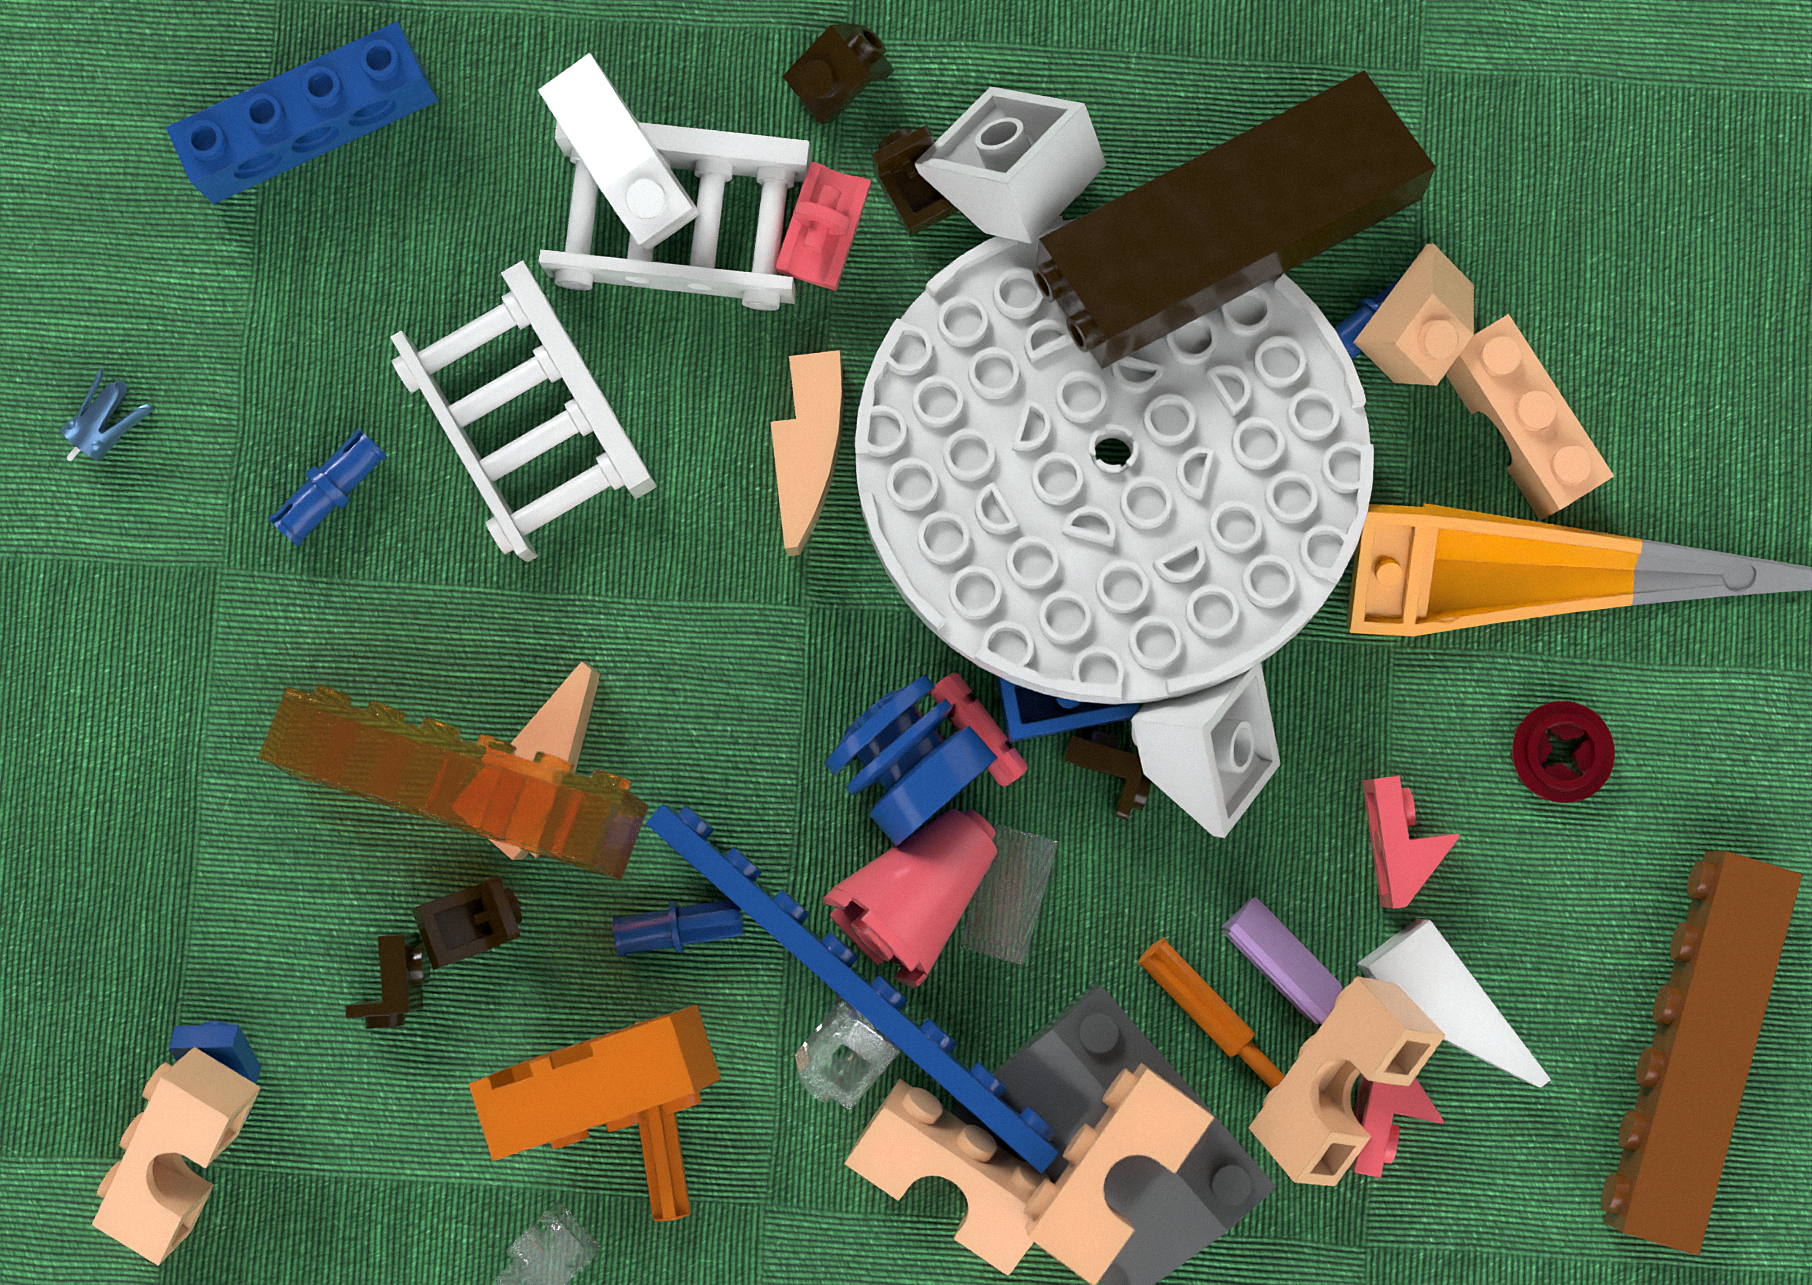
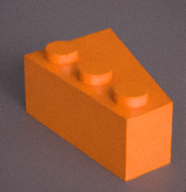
M696 1004L530 1058L468 1083L492 1161L548 1142H550L552 1150L571 1145L590 1137L588 1129L604 1123L608 1132L623 1129L645 1120L643 1110L662 1105L665 1115L692 1107L703 1102L699 1091L720 1081L721 1077Z

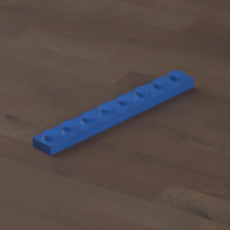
M662 804L645 823L1041 1174L1057 1157L1060 1148L1051 1140L1058 1131L1030 1106H1027L1020 1114L1000 1097L1008 1087L980 1062H977L970 1070L951 1053L958 1043L929 1018L920 1026L902 1010L908 999L881 975H878L871 983L852 965L858 960L859 956L832 932H829L822 940L808 928L804 922L811 914L783 889L773 897L755 880L761 875L762 871L738 849L733 847L726 855L708 839L715 829L695 811L685 805L678 813L673 808Z

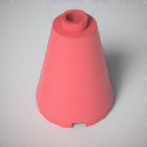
M950 809L906 838L898 846H894L832 887L822 899L823 905L836 906L830 917L869 959L878 966L883 960H891L901 968L893 978L914 989L927 978L998 851L992 839L996 836V832L990 823L976 811L968 809L963 814L958 810Z

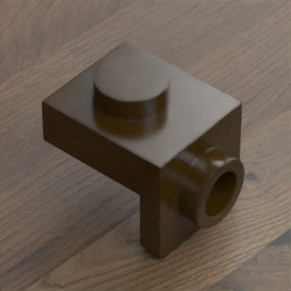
M833 24L823 32L782 77L820 124L832 123L871 81L887 79L894 71V68L884 56L886 48L883 42L872 30L858 24Z
M928 125L922 126L913 132L910 128H903L891 133L879 143V150L872 154L874 176L909 237L960 211L918 173L914 164L934 144V136Z
M1091 728L1085 729L1083 739L1069 736L1062 762L1122 779L1112 816L1128 820L1132 808L1142 811L1152 781L1144 775L1139 755L1120 750L1123 738Z
M499 876L412 909L433 970L501 946L520 937L518 924L522 922V914L518 900L510 888L503 887Z
M418 932L378 936L382 999L345 1005L346 1019L365 1017L366 1029L405 1025L404 1013H411L424 1008L422 984L429 983L430 960L425 946L419 945Z

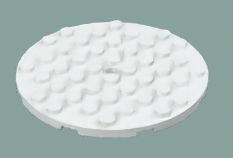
M1058 216L1048 226V229L1032 244L995 236L959 256L926 284V290L912 303L902 318H897L892 324L876 353L865 381L858 410L855 438L857 485L863 517L874 549L887 575L904 601L924 624L952 649L979 667L1011 683L1042 694L1081 702L1105 704L1147 703L1181 697L1214 687L1246 672L1273 655L1297 635L1320 610L1338 584L1358 544L1367 517L1373 485L1374 447L1373 444H1370L1369 425L1364 408L1366 403L1364 390L1352 359L1337 332L1317 305L1294 281L1283 274L1281 277L1277 276L1101 369L1090 351L1083 353L1075 345L1067 328V316L1056 300L1049 302L1044 298L1033 276V268L1036 267L1039 238L1076 219L1063 221L1062 216ZM1108 438L1119 439L1129 447L1131 457L1122 467L1120 464H1106L1101 459H1096V445Z

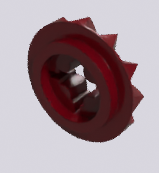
M1555 701L1543 704L1530 710L1528 715L1513 730L1514 739L1509 757L1514 763L1518 774V781L1536 794L1539 799L1557 803H1572L1584 800L1595 794L1605 784L1611 774L1615 760V746L1612 734L1603 719L1593 710L1582 704L1571 701ZM1553 735L1559 742L1582 737L1583 740L1575 744L1576 748L1569 754L1570 760L1573 763L1571 766L1573 770L1568 769L1563 763L1541 766V763L1547 760L1546 756L1552 751V746L1548 741L1550 739L1549 736Z

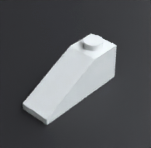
M590 53L538 90L600 190L639 246L651 250L701 214Z
M1415 919L1356 964L1366 978L1396 983L1446 1035L1443 1039L1445 1042L1541 1088L1551 1080L1431 920Z

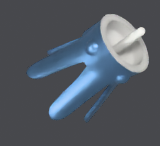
M99 368L80 411L60 429L64 437L75 446L68 454L67 460L72 461L82 451L92 459L101 462L105 454L120 440V436L146 417L153 410V406L148 404L142 405L108 429H105L107 421L125 395L127 385L122 380L107 385L89 407L103 376V369Z

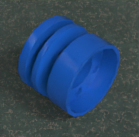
M925 674L912 684L895 691H890L847 728L835 751L824 762L835 776L857 759L862 762L865 768L845 787L851 795L865 790L876 782L883 786L886 792L873 806L869 815L896 846L914 833L998 758L971 726L959 730L945 740L936 732V729L946 719L953 707L947 699L922 716L916 707L935 689V685Z

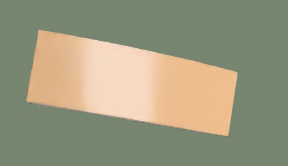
M840 350L789 356L796 419L771 422L784 547L788 556L801 555L819 520L832 484L841 443L844 408Z

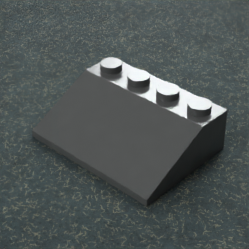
M1095 981L992 1073L1008 1087L1000 1097L1020 1114L1027 1106H1030L1058 1131L1051 1141L1060 1148V1152L1044 1171L1054 1184L1070 1163L1063 1157L1067 1146L1084 1124L1094 1129L1109 1108V1106L1102 1102V1099L1112 1082L1125 1068L1133 1074L1142 1062L1205 1108L1214 1117L1175 1174L1151 1157L1131 1155L1117 1161L1106 1175L1103 1189L1104 1198L1109 1205L1130 1220L1134 1232L1099 1281L1103 1285H1155L1228 1232L1275 1190L1277 1186L1107 991ZM960 1101L952 1107L953 1112L961 1121L967 1125L972 1124L981 1127L994 1138L997 1145L1021 1162H1028Z

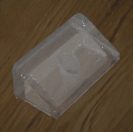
M995 824L996 836L992 841L998 852L975 892L960 947L1023 966L1058 841Z

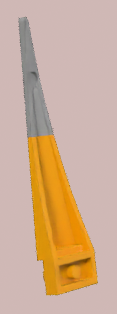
M1423 503V507L1369 504L1367 517L1355 549L1346 624L1350 633L1414 637L1468 627L1581 611L1702 598L1812 590V567Z

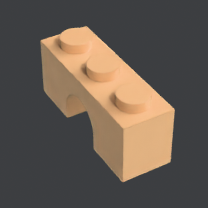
M1507 314L1476 333L1445 375L1471 415L1478 411L1484 413L1503 435L1512 456V464L1506 467L1539 520L1563 509L1614 477L1510 315Z
M1356 976L1353 982L1339 993L1334 1003V1009L1316 1034L1302 1045L1298 1053V1059L1281 1083L1267 1094L1262 1110L1249 1126V1129L1294 1183L1336 1186L1371 1138L1369 1133L1355 1118L1351 1106V1091L1358 1075L1362 1073L1368 1081L1409 1086L1446 1035L1396 983Z
M195 1047L173 1066L167 1062L163 1063L154 1072L144 1088L142 1097L149 1100L145 1111L136 1116L120 1140L119 1146L126 1150L122 1161H118L109 1170L97 1190V1195L103 1198V1201L92 1226L159 1266L191 1233L214 1186L195 1174L185 1164L181 1155L206 1168L238 1137L261 1087Z
M1142 1062L1133 1074L1126 1068L1119 1073L1102 1099V1102L1109 1106L1104 1116L1094 1129L1087 1124H1084L1079 1129L1063 1153V1157L1070 1162L1055 1184L1045 1179L1033 1193L1023 1210V1213L1030 1217L1025 1225L1027 1237L1092 1285L1097 1284L1134 1232L1130 1220L1109 1205L1104 1198V1181L1110 1168L1124 1157L1144 1155L1155 1159L1175 1174L1214 1119L1205 1108Z
M901 1079L897 1081L867 1124L844 1163L898 1201L908 1187L919 1178L940 1176L954 1182L963 1191L968 1207L953 1239L1007 1276L1010 1275L1033 1244V1241L1027 1237L1025 1225L1030 1217L1023 1213V1210L1039 1185L1045 1179L1051 1182V1179L1045 1172L1041 1174L1029 1162H1021L998 1146L994 1138L987 1131L976 1125H967L942 1108L941 1103L933 1094L922 1088H913Z

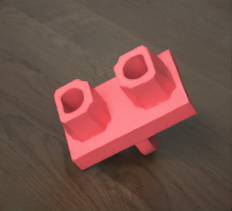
M811 161L775 266L776 272L836 291L871 188V180L846 175Z

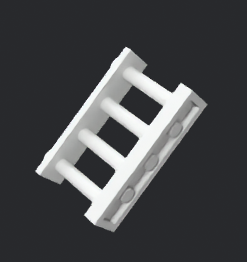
M557 121L555 140L563 155L570 157V161L576 164L565 252L540 249L539 263L548 277L555 278L554 283L556 285L574 290L592 289L593 282L735 297L742 298V305L767 311L778 310L780 303L795 304L796 288L793 277L778 276L775 266L780 254L787 189L794 187V181L804 182L810 162L812 161L809 141L638 122L669 168L694 170L695 176L700 178L697 208L701 214L695 218L690 265L687 266L652 262L654 248L648 250L639 246L631 233L627 259L590 255L599 186ZM732 175L757 177V182L762 185L752 273L715 269L725 182L732 180Z
M522 260L501 272L511 291L501 297L504 303L420 352L416 345L402 331H399L390 338L400 353V356L391 360L398 375L411 393L421 389L493 513L494 517L485 523L495 542L505 555L514 550L517 556L528 563L538 557L528 540L527 534L609 486L617 490L625 485L634 498L637 499L655 489L657 485L535 277ZM530 324L532 325L542 342L541 346L532 350L535 355L533 358L452 405L449 404L433 373L516 325L521 330ZM548 378L552 383L563 378L574 397L564 404L567 410L481 459L463 427ZM594 431L606 451L596 457L598 464L513 513L495 481L578 432L584 437Z

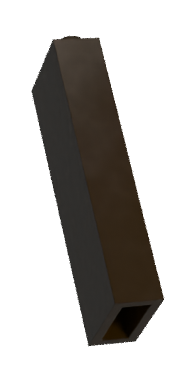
M1364 70L1039 238L1036 267L1033 268V276L1044 298L1049 302L1056 300L1067 316V328L1078 349L1083 353L1090 351L1101 369L1422 200L1436 166Z

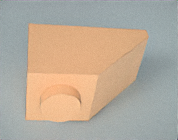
M1426 244L1353 343L1394 383L1437 386L1474 336V285L1435 244Z

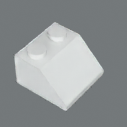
M990 87L914 163L918 173L984 233L1032 244L1048 229V226L1085 190L1086 186L1107 165L1085 103Z
M1261 662L1246 672L1214 687L1181 697L1147 702L1131 719L1132 739L1138 747L1144 775L1212 836L1222 838L1227 836L1280 766Z

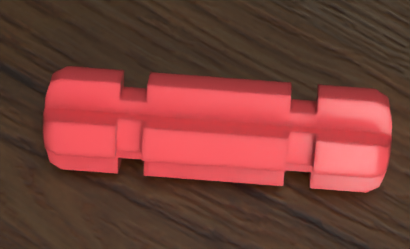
M955 672L947 675L935 685V689L931 692L932 697L937 704L945 699L953 706L950 711L953 716L950 720L958 731L968 726L972 727L998 757L987 767V770L1000 786L1010 785L1028 769L1027 763L1015 747L1011 750L1005 743L1008 738L978 699L972 700L969 696L972 690L962 677Z

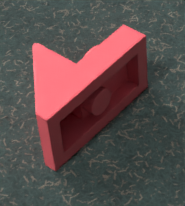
M1400 776L1364 780L1362 784L1381 907L1391 909L1407 907L1456 843L1460 833L1409 839L1407 827L1414 826L1416 822L1415 805L1411 790L1409 788H1401Z
M1361 1074L1354 1116L1371 1138L1350 1165L1349 1169L1353 1172L1381 1178L1383 1164H1391L1393 1162L1399 1142V1126L1392 1124L1394 1113L1444 1124L1443 1118L1416 1077L1409 1086L1368 1081Z

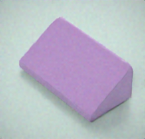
M1255 897L1249 899L1221 927L1223 929L1222 933L1308 1021L1322 1024L1333 1010L1335 1000L1342 991L1340 982L1259 899Z

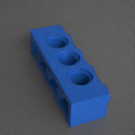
M397 21L171 124L166 129L191 184L215 204L439 100L414 46Z

